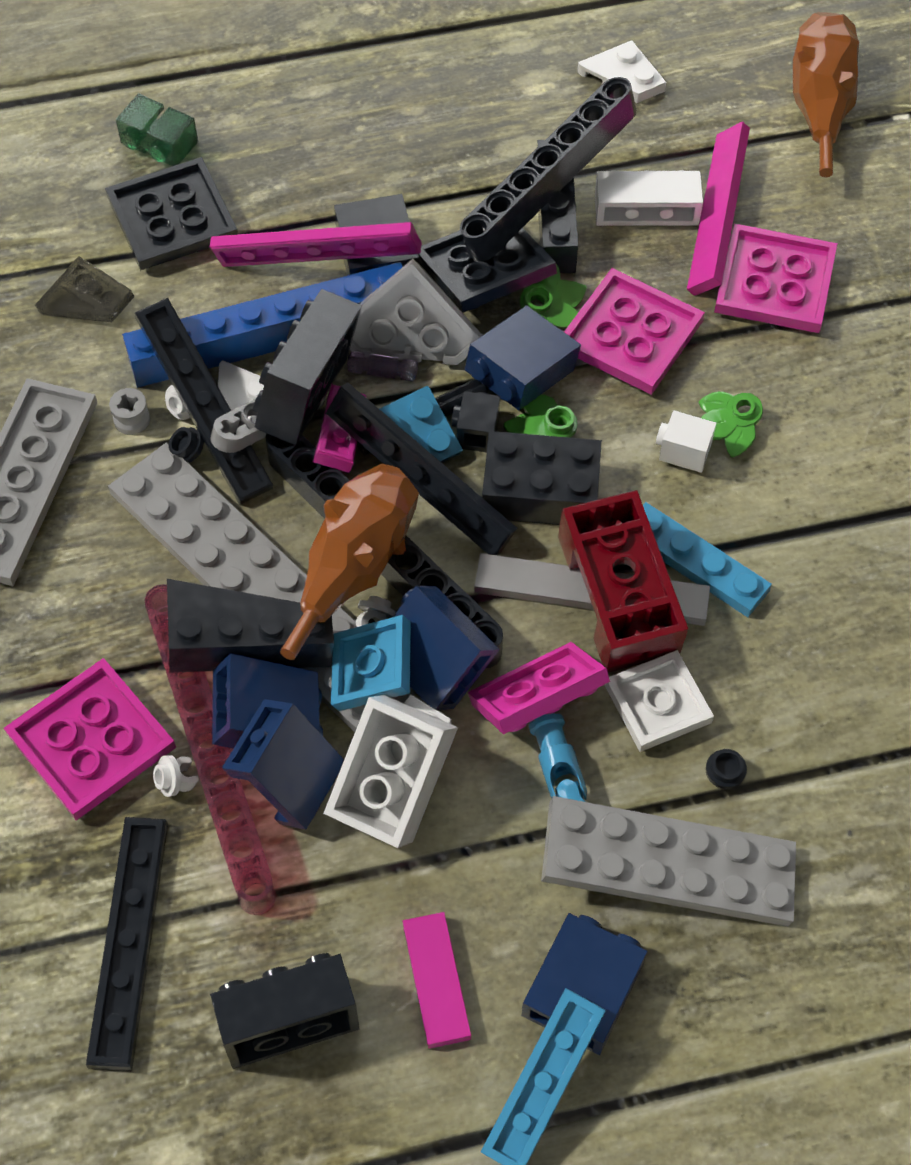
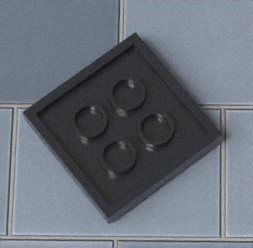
M202 157L105 188L107 198L140 271L210 248L211 236L238 235L237 227Z
M523 228L495 256L485 261H476L469 256L460 230L422 245L421 253L418 254L419 264L462 313L476 309L483 304L507 296L512 292L557 274L556 262Z

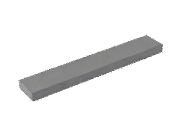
M480 553L474 593L594 610L579 567L569 570L567 565ZM614 572L617 577L622 579H629L634 576ZM671 580L686 623L705 626L710 586Z

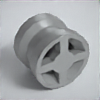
M125 388L113 394L110 398L109 406L117 430L128 435L138 434L145 430L149 425L150 415L143 393L134 388Z

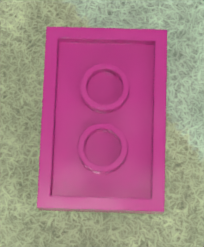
M569 642L469 691L468 695L472 706L504 735L508 732L523 729L528 722L544 714H552L559 711L564 704L578 697L593 694L599 687L609 683L610 679L606 667L574 643Z

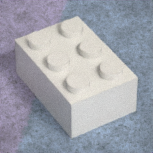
M386 695L369 697L323 814L396 848L412 843L458 727Z

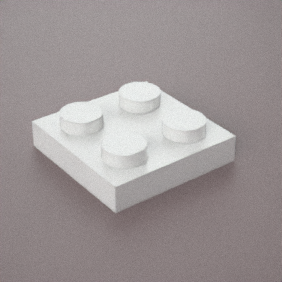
M678 650L610 676V682L605 684L639 752L711 724L714 718Z

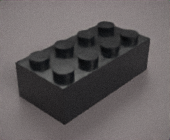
M323 289L320 290L314 301L307 300L301 313V321L294 320L287 336V342L281 341L276 349L273 364L267 362L262 370L259 383L264 385V388L259 392L254 402L253 411L257 412L254 428L291 444H297L328 393L331 384L334 383L348 359L362 305Z

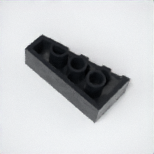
M167 579L169 673L213 671L229 654L296 668L331 667L334 648L332 615L325 622L316 623L296 658L289 660L283 657L280 651L303 615L300 602Z

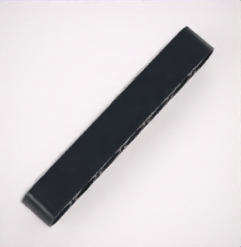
M614 77L605 81L464 218L460 225V231L468 254L473 260L485 261L495 256L635 117L636 106L632 86L628 79Z

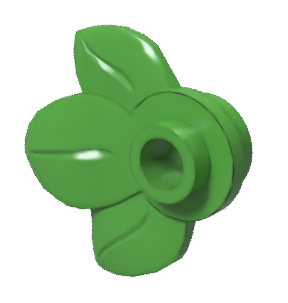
M556 264L557 274L525 288L519 302L521 309L527 305L557 328H567L578 314L575 308L582 301L587 287L575 281L560 280V272ZM539 300L543 305L535 306L531 301Z
M718 391L706 395L699 401L701 409L706 413L701 418L717 423L713 440L724 439L730 457L733 458L742 454L752 445L756 438L755 425L761 420L763 415V406L757 396L751 393H740L733 396L729 393ZM741 406L751 407L746 413L738 411V408Z
M542 394L524 407V414L504 423V429L508 433L569 438L576 433L578 425L577 418L571 409L566 406L557 405L552 397Z

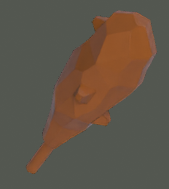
M817 12L813 13L799 28V38L793 58V94L796 104L807 121L813 141L819 144V174L827 178L833 175V144L836 143L842 120L855 106L857 100V64L860 42L857 37L855 24L845 14Z
M380 464L345 483L334 499H329L325 502V519L309 550V568L300 602L303 615L280 651L286 659L294 660L317 622H325L348 599L376 586L392 554L402 555L406 550L405 536L417 507L419 492L399 468Z

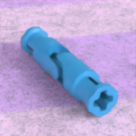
M552 713L534 719L529 724V731L532 735L536 736L541 753L538 755V759L551 798L556 796L586 802V784L574 748L566 741L562 729L565 724L563 716ZM562 775H574L579 781L578 783L569 779L563 780L554 790L556 779Z

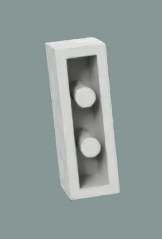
M597 171L595 187L596 226H699L703 205L700 171Z

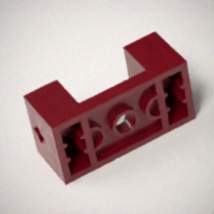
M634 490L563 508L558 538L569 570L580 568L597 617L593 639L602 665L606 667L607 672L643 664L676 650L680 654L688 632V626L638 491ZM619 564H626L634 570L635 575L629 579H622L614 574L613 568Z

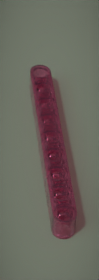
M157 585L146 593L144 599L146 611L235 893L242 910L251 915H262L274 906L276 900L275 888L241 781L240 779L230 777L222 769L231 754L230 748L217 745L210 748L199 747L202 742L212 740L213 696L205 672H193L194 674L191 677L185 679L178 678L185 672L169 673L168 611L158 612L159 609L167 607V585ZM195 706H205L199 713L188 712ZM217 775H227L229 777L221 784L210 782ZM235 810L241 813L234 820L227 821L222 819V816L228 811ZM241 847L253 849L252 853L247 857L237 858L233 856L234 852ZM261 884L266 887L257 896L245 894V891L251 885Z

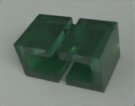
M138 93L116 118L120 142L129 149L138 150L144 154L148 152L158 162H164L171 166L180 164L198 142L195 118L168 107L161 117L156 119L164 110V105Z

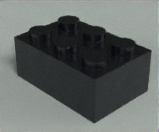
M489 431L482 498L509 521L560 525L563 508L598 500L602 440Z
M329 953L318 954L307 959L305 965L289 970L285 966L272 968L263 973V978L245 983L244 980L230 981L220 986L219 991L210 994L223 1046L232 1069L360 1030L356 1003L341 953L331 956Z

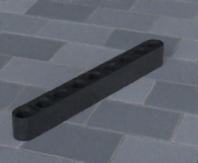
M266 433L268 459L272 468L325 519V502L329 499H334L343 485L350 480L338 469L314 463L316 447L303 435L297 444L294 445ZM330 493H335V494H336V495H334V496H327V494H330ZM406 535V550L402 555L392 554L381 575L402 596L416 586H436L500 649L486 668L497 665L501 660L503 649V631L500 625ZM408 565L412 566L413 568L404 570L400 567Z

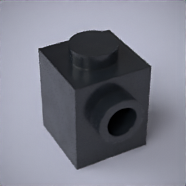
M464 391L461 406H454L452 427H457V440L462 449L487 453L489 431L497 432L500 396L490 395L485 392L473 393Z

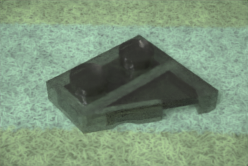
M78 256L35 304V307L42 315L112 323L135 296L131 289Z

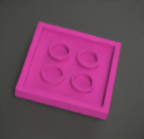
M734 223L722 285L719 287L714 313L820 333L837 243Z
M611 268L564 333L581 344L578 359L652 395L702 324L705 312Z
M104 658L4 727L10 740L75 821L155 764L162 756L167 755L176 748L172 737Z

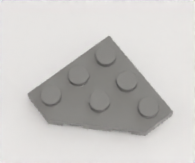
M412 259L360 303L362 307L350 350L357 357L371 358L372 355L392 357V360L421 362L423 359L443 361V364L458 365L467 358L470 344L483 335L419 264Z

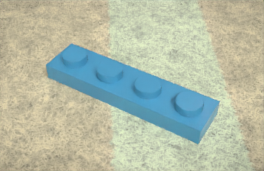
M647 502L643 504L664 563L696 584L710 586L711 594L746 617H749L770 592L772 583Z
M565 988L481 1153L502 1165L528 1164L607 1010Z

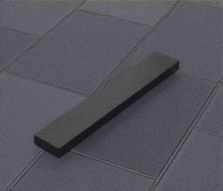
M169 298L135 312L136 321L194 425L201 434L239 505L273 489V483L251 445L234 453H226L218 450L211 443V433L215 420L230 412L231 409Z
M346 383L342 385L325 414L383 464L399 468L411 481L422 498L482 550L490 555H500L518 528L351 384Z
M125 817L87 1053L86 1066L88 1069L130 1072L133 1069L168 829L166 819Z

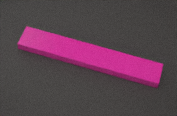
M743 121L716 135L687 290L694 296L722 285L750 128Z
M412 222L211 236L209 247L223 267L413 255L421 253L422 242Z

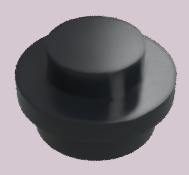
M192 427L177 429L169 440L170 452L183 458L187 463L199 457L203 450L204 440L199 431Z
M722 749L710 755L705 771L709 781L716 787L733 789L744 781L747 774V765L738 752L732 749Z

